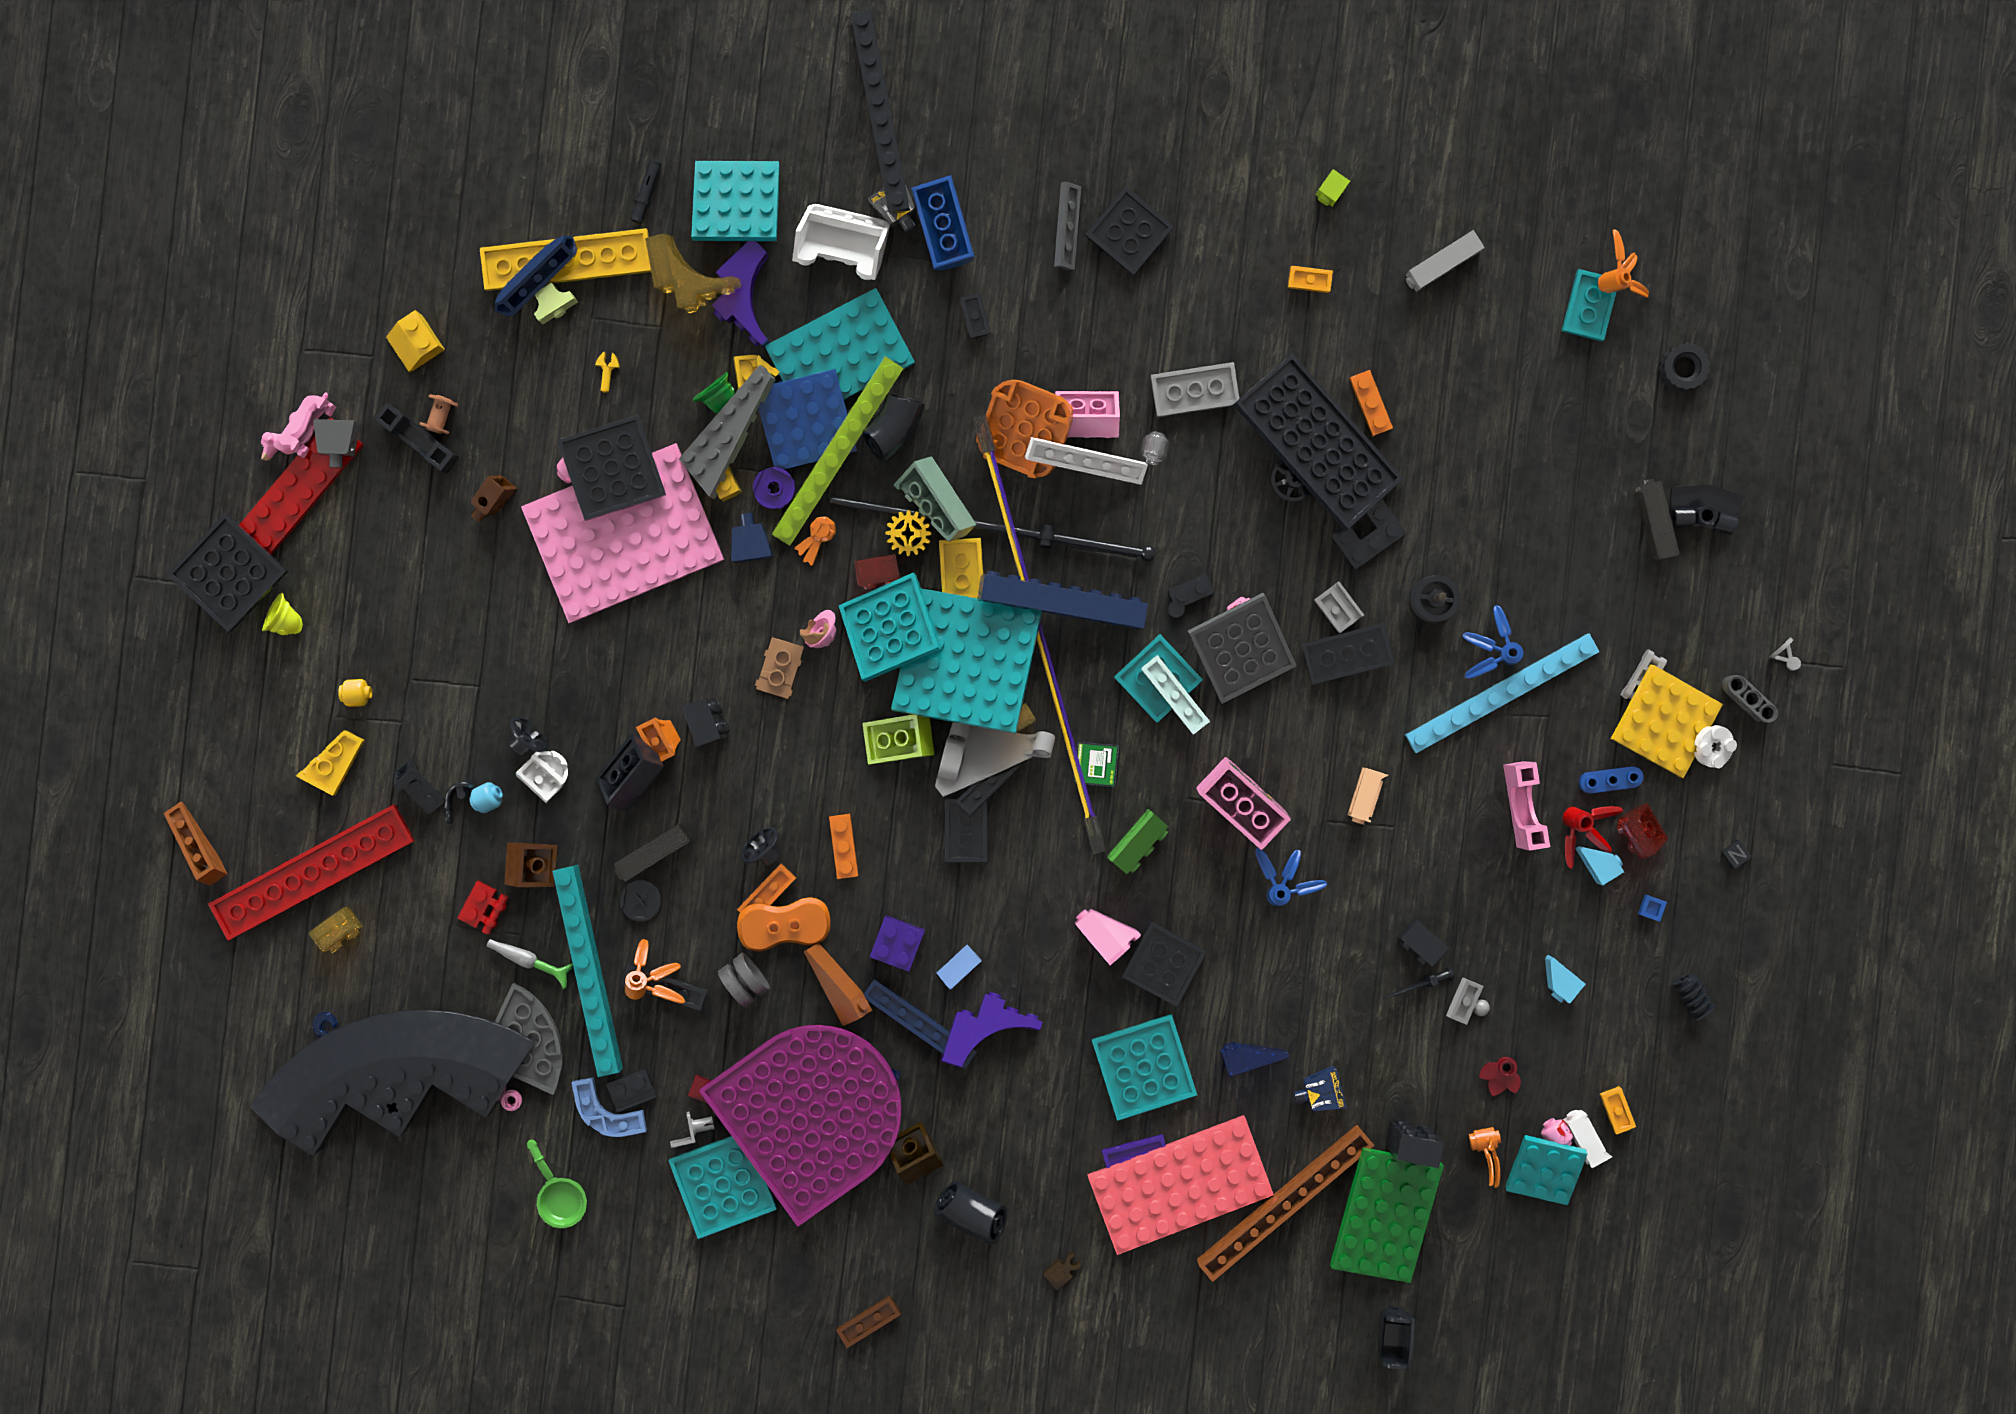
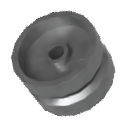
M741 953L733 959L734 967L727 964L718 971V975L735 1000L746 1008L755 1001L754 993L762 996L770 989V986L755 963L746 954Z

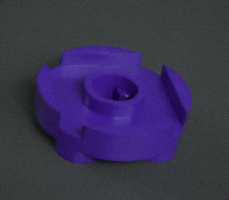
M770 467L762 470L755 477L753 482L754 495L762 506L768 509H782L794 498L795 482L786 470L779 467ZM774 482L778 483L779 492L771 494L769 485L771 483L774 485Z

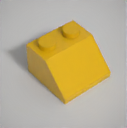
M416 310L399 320L386 336L409 372L417 369L445 350L424 317Z

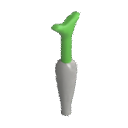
M492 939L488 941L487 947L522 967H535L554 975L561 983L562 988H566L567 973L572 969V963L556 968L538 960L536 955L530 951L499 943Z

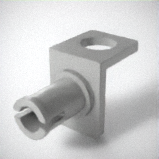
M686 1112L691 1137L670 1141L671 1148L694 1143V1135L696 1133L713 1130L712 1116L693 1121L690 1117V1112Z

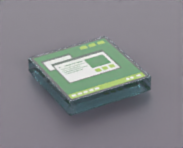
M1077 742L1076 751L1085 784L1115 787L1119 745Z

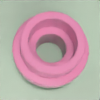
M513 1089L505 1091L501 1097V1105L508 1111L518 1109L522 1103L521 1094ZM510 1096L515 1098V1103L509 1102Z

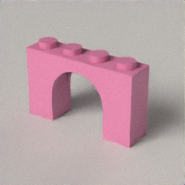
M1522 761L1504 764L1516 846L1525 850L1550 847L1547 826L1541 825L1538 822L1532 802V785L1540 784L1537 763Z

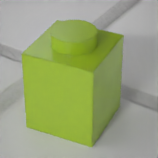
M1333 169L1315 195L1318 196V200L1321 203L1333 207L1350 181Z

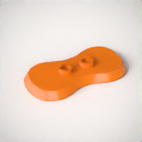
M803 898L782 907L752 904L744 908L739 914L737 921L738 936L742 945L752 951H765L786 942L815 945L822 942L829 934L830 914L825 903L816 898Z

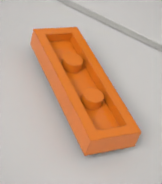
M1368 370L1350 377L1349 380L1371 436L1373 437L1393 428L1371 371Z
M851 814L829 816L837 879L859 876Z
M781 863L737 910L741 913L744 908L752 904L771 905L796 877Z

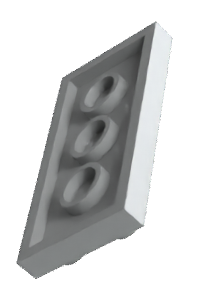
M1234 362L1150 376L1157 417L1233 406L1239 400Z

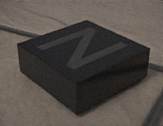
M1738 839L1721 851L1733 869L1738 868L1752 857Z

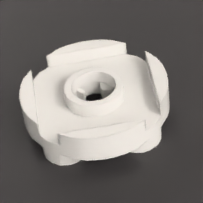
M1718 725L1705 727L1695 739L1694 745L1697 746V752H1694L1695 757L1702 765L1721 768L1730 759L1733 751H1735L1737 742L1733 740L1731 732L1724 727ZM1716 743V748L1712 751V749L1714 748L1712 747V744Z

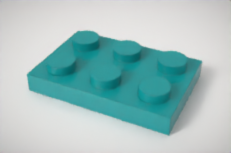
M1581 269L1577 270L1562 332L1601 342L1604 341L1616 292L1606 293L1599 289L1598 279L1602 276L1601 274Z

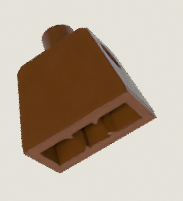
M502 475L488 476L471 500V504L476 507L470 514L471 517L481 522L485 516L496 515L518 488Z

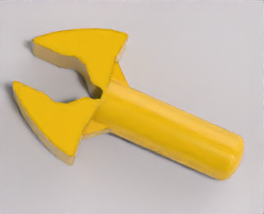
M606 352L599 356L595 364L603 369L601 391L605 393L609 392L611 371L614 368L620 369L618 359L613 352L612 360L608 366L605 363Z

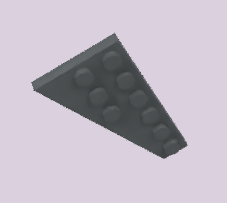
M761 365L757 367L679 458L707 495L714 500L718 494L715 492L720 482H724L727 476L725 472L729 464L735 461L748 435L746 431L750 423H754L757 417L755 413L759 405L765 402L775 382L773 376Z

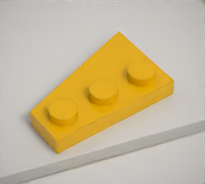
M344 730L318 757H315L296 776L335 796L365 740Z

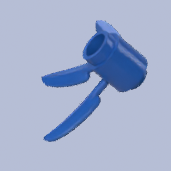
M1498 605L1493 608L1499 635L1505 638L1506 645L1501 648L1496 646V642L1492 639L1474 633H1464L1463 638L1468 642L1488 651L1493 649L1500 651L1499 658L1494 660L1493 657H1490L1468 670L1465 674V677L1468 679L1495 669L1500 661L1507 665H1514L1523 657L1522 647L1517 643H1510L1508 636L1511 635V629L1503 610ZM1513 649L1516 652V656H1510L1509 650Z
M1260 848L1256 849V856L1266 879H1270L1273 884L1266 894L1267 900L1271 905H1284L1290 900L1291 894L1297 893L1299 896L1319 891L1327 886V882L1324 880L1297 884L1296 889L1289 890L1285 886L1287 880L1293 879L1301 857L1299 850H1295L1290 856L1282 872V877L1284 878L1282 883L1276 884L1274 879L1276 871L1263 850ZM1278 891L1281 892L1282 899L1277 897Z

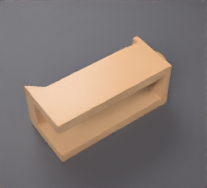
M1362 767L1347 814L1353 817L1352 821L1363 825L1365 821L1371 822L1368 819L1372 817L1383 783L1381 779L1388 776L1387 774Z

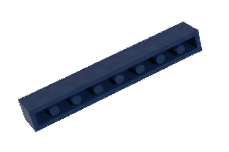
M988 571L987 574H983L980 577L977 601L1023 609L1031 608L1044 613L1134 629H1143L1145 627L1148 603H1143L1141 598L1130 597L1127 600L1122 599V595L1114 593L1105 596L1102 595V591L1089 590L1088 593L1081 591V587L1069 586V589L1061 588V584L1049 582V585L1041 584V580L1028 579L1027 582L1020 580L1021 577L1015 575H1008V578L1000 577V573Z

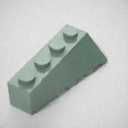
M932 456L914 461L894 484L898 490L902 489L904 491L905 497L909 502H914L919 507V512L923 516H928L931 519V524L948 542L966 536L976 526V523Z

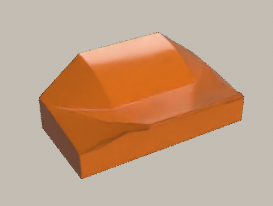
M655 717L636 727L642 740L658 753L661 762L675 755V749L681 739L671 720H659Z

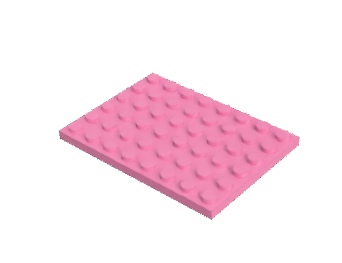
M677 443L652 453L666 496L588 521L584 520L573 486L521 506L568 623L585 618L725 560L689 471L679 460L682 454Z

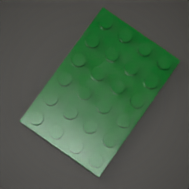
M1363 1147L1332 1255L1331 1268L1411 1283L1444 1165L1440 1162L1439 1168L1406 1162L1397 1160L1390 1152Z

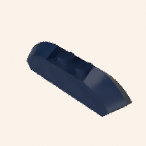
M561 236L537 253L503 287L495 301V311L507 316L516 314L576 255L577 247L573 236Z

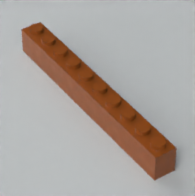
M1355 1125L1273 1196L1197 1258L1201 1269L1212 1282L1356 1162L1360 1158L1363 1147L1371 1149L1375 1145L1359 1126Z

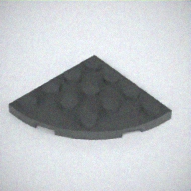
M513 983L495 1022L506 1028L514 1029L536 1041L514 1077L554 1095L560 1082L563 1065V1051L558 1029L544 1005L525 988Z

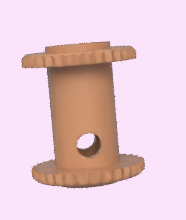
M430 394L429 398L434 399V403L427 424L420 422V426L435 433L449 434V431L444 430V425L450 407H458V404L446 397Z

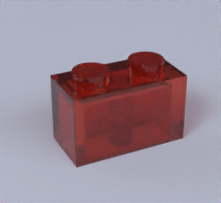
M896 554L854 561L858 586L863 587L864 590L875 589L876 584L884 583L886 585L900 579Z

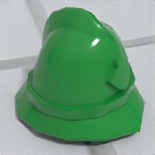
M728 373L723 374L710 386L693 398V402H703L713 412L718 414L735 394L734 388L728 382Z

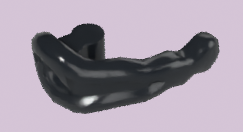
M472 781L456 782L447 790L444 804L446 823L451 824L454 820L452 815L454 794L457 791L459 799L469 797V788L474 787Z

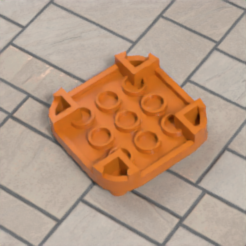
M1015 379L1002 382L991 393L992 398L981 431L977 434L976 442H978L979 449L984 455L983 457L987 459L979 435H984L987 450L990 454L985 434L990 432L997 463L1024 473L1031 478L1046 476L1056 466L1030 461L1025 458L1030 439L1033 437L1065 445L1073 421V407L1061 396L1029 383Z

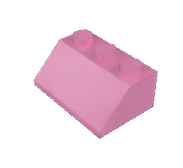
M1056 391V395L1067 400L1073 407V421L1067 438L1119 437L1120 413L1118 392Z

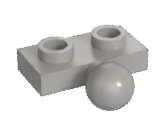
M1462 978L1446 1016L1467 1025L1473 1011L1478 1016L1487 1015L1490 1010L1488 1002L1482 999L1478 1000L1483 986Z

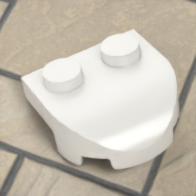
M555 751L536 752L515 775L547 803L566 782L568 776L567 762Z

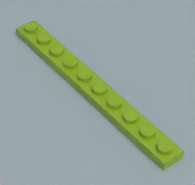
M886 356L883 358L777 524L772 535L791 545L861 436L862 430L866 428L902 372L903 368Z

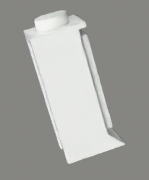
M1582 1110L1571 1111L1563 1120L1573 1133V1140L1576 1146L1587 1150L1586 1164L1593 1168L1612 1158L1610 1154L1605 1152L1606 1150L1589 1118L1586 1117L1587 1114Z

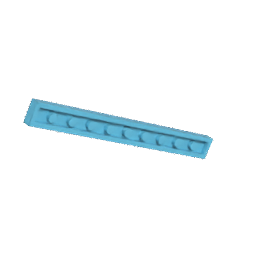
M1586 634L1405 734L1414 753H1418L1595 655L1599 650L1591 635Z

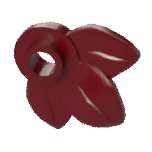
M1502 1057L1497 1062L1485 1064L1479 1073L1480 1078L1488 1080V1088L1492 1096L1502 1093L1506 1088L1516 1093L1521 1085V1079L1516 1073L1517 1064L1510 1057ZM1508 1063L1509 1069L1503 1070V1065Z

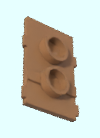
M772 637L769 648L764 654L766 658L760 678L755 683L756 689L788 699L793 692L791 688L798 666H801L802 660L800 659L804 647Z

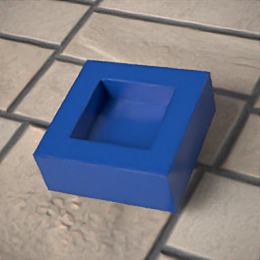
M1645 894L1638 914L1660 922L1667 902Z

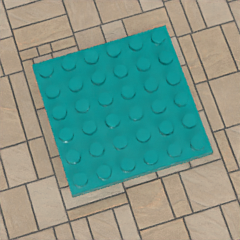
M921 588L941 649L901 666L891 707L892 711L1016 734L1042 611L977 601V598Z

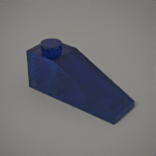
M1230 1042L1223 1045L1224 1048L1220 1049L1229 1077L1289 1058L1288 1052L1283 1049L1243 1043L1236 1044L1235 1042Z

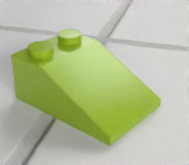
M907 715L863 723L868 765L935 755L929 717Z

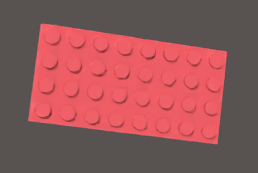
M1244 1115L1166 1144L1165 1147L1149 1151L1147 1154H1141L1131 1158V1160L1112 1165L1110 1168H1103L1087 1174L1117 1255L1274 1195Z

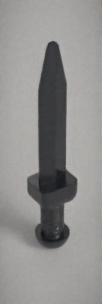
M1446 968V971L1441 973L1428 974L1424 976L1425 981L1396 991L1382 999L1398 996L1424 985L1435 987L1441 981L1446 979L1452 980L1455 973L1451 968Z

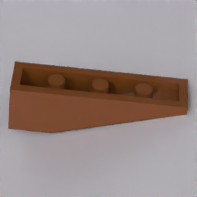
M179 802L164 813L166 820L195 879L211 886L227 875L220 857L184 803Z
M820 943L804 951L843 1026L862 1018L872 1011L863 992Z

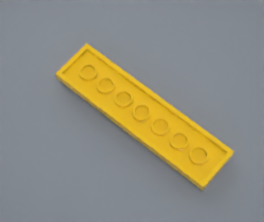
M647 228L573 237L577 247L576 255L547 284L551 282L561 283L653 272ZM555 239L480 248L484 289L486 291L503 289L537 253Z

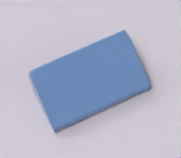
M966 945L937 974L951 990L981 962V959Z

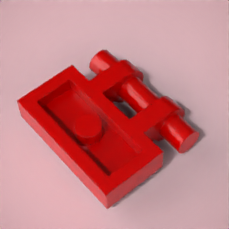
M478 880L466 900L458 919L475 928L479 926L480 922H483L485 926L482 932L489 935L492 928L496 927L501 911L505 910L509 897L501 894L498 900L493 898L497 890ZM489 905H492L494 908L490 916L485 915Z

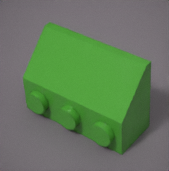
M1148 809L1107 857L1126 874L1130 871L1133 873L1140 866L1141 863L1138 861L1143 855L1147 857L1153 851L1154 847L1152 845L1156 840L1161 841L1167 835L1168 831L1166 829L1168 826Z

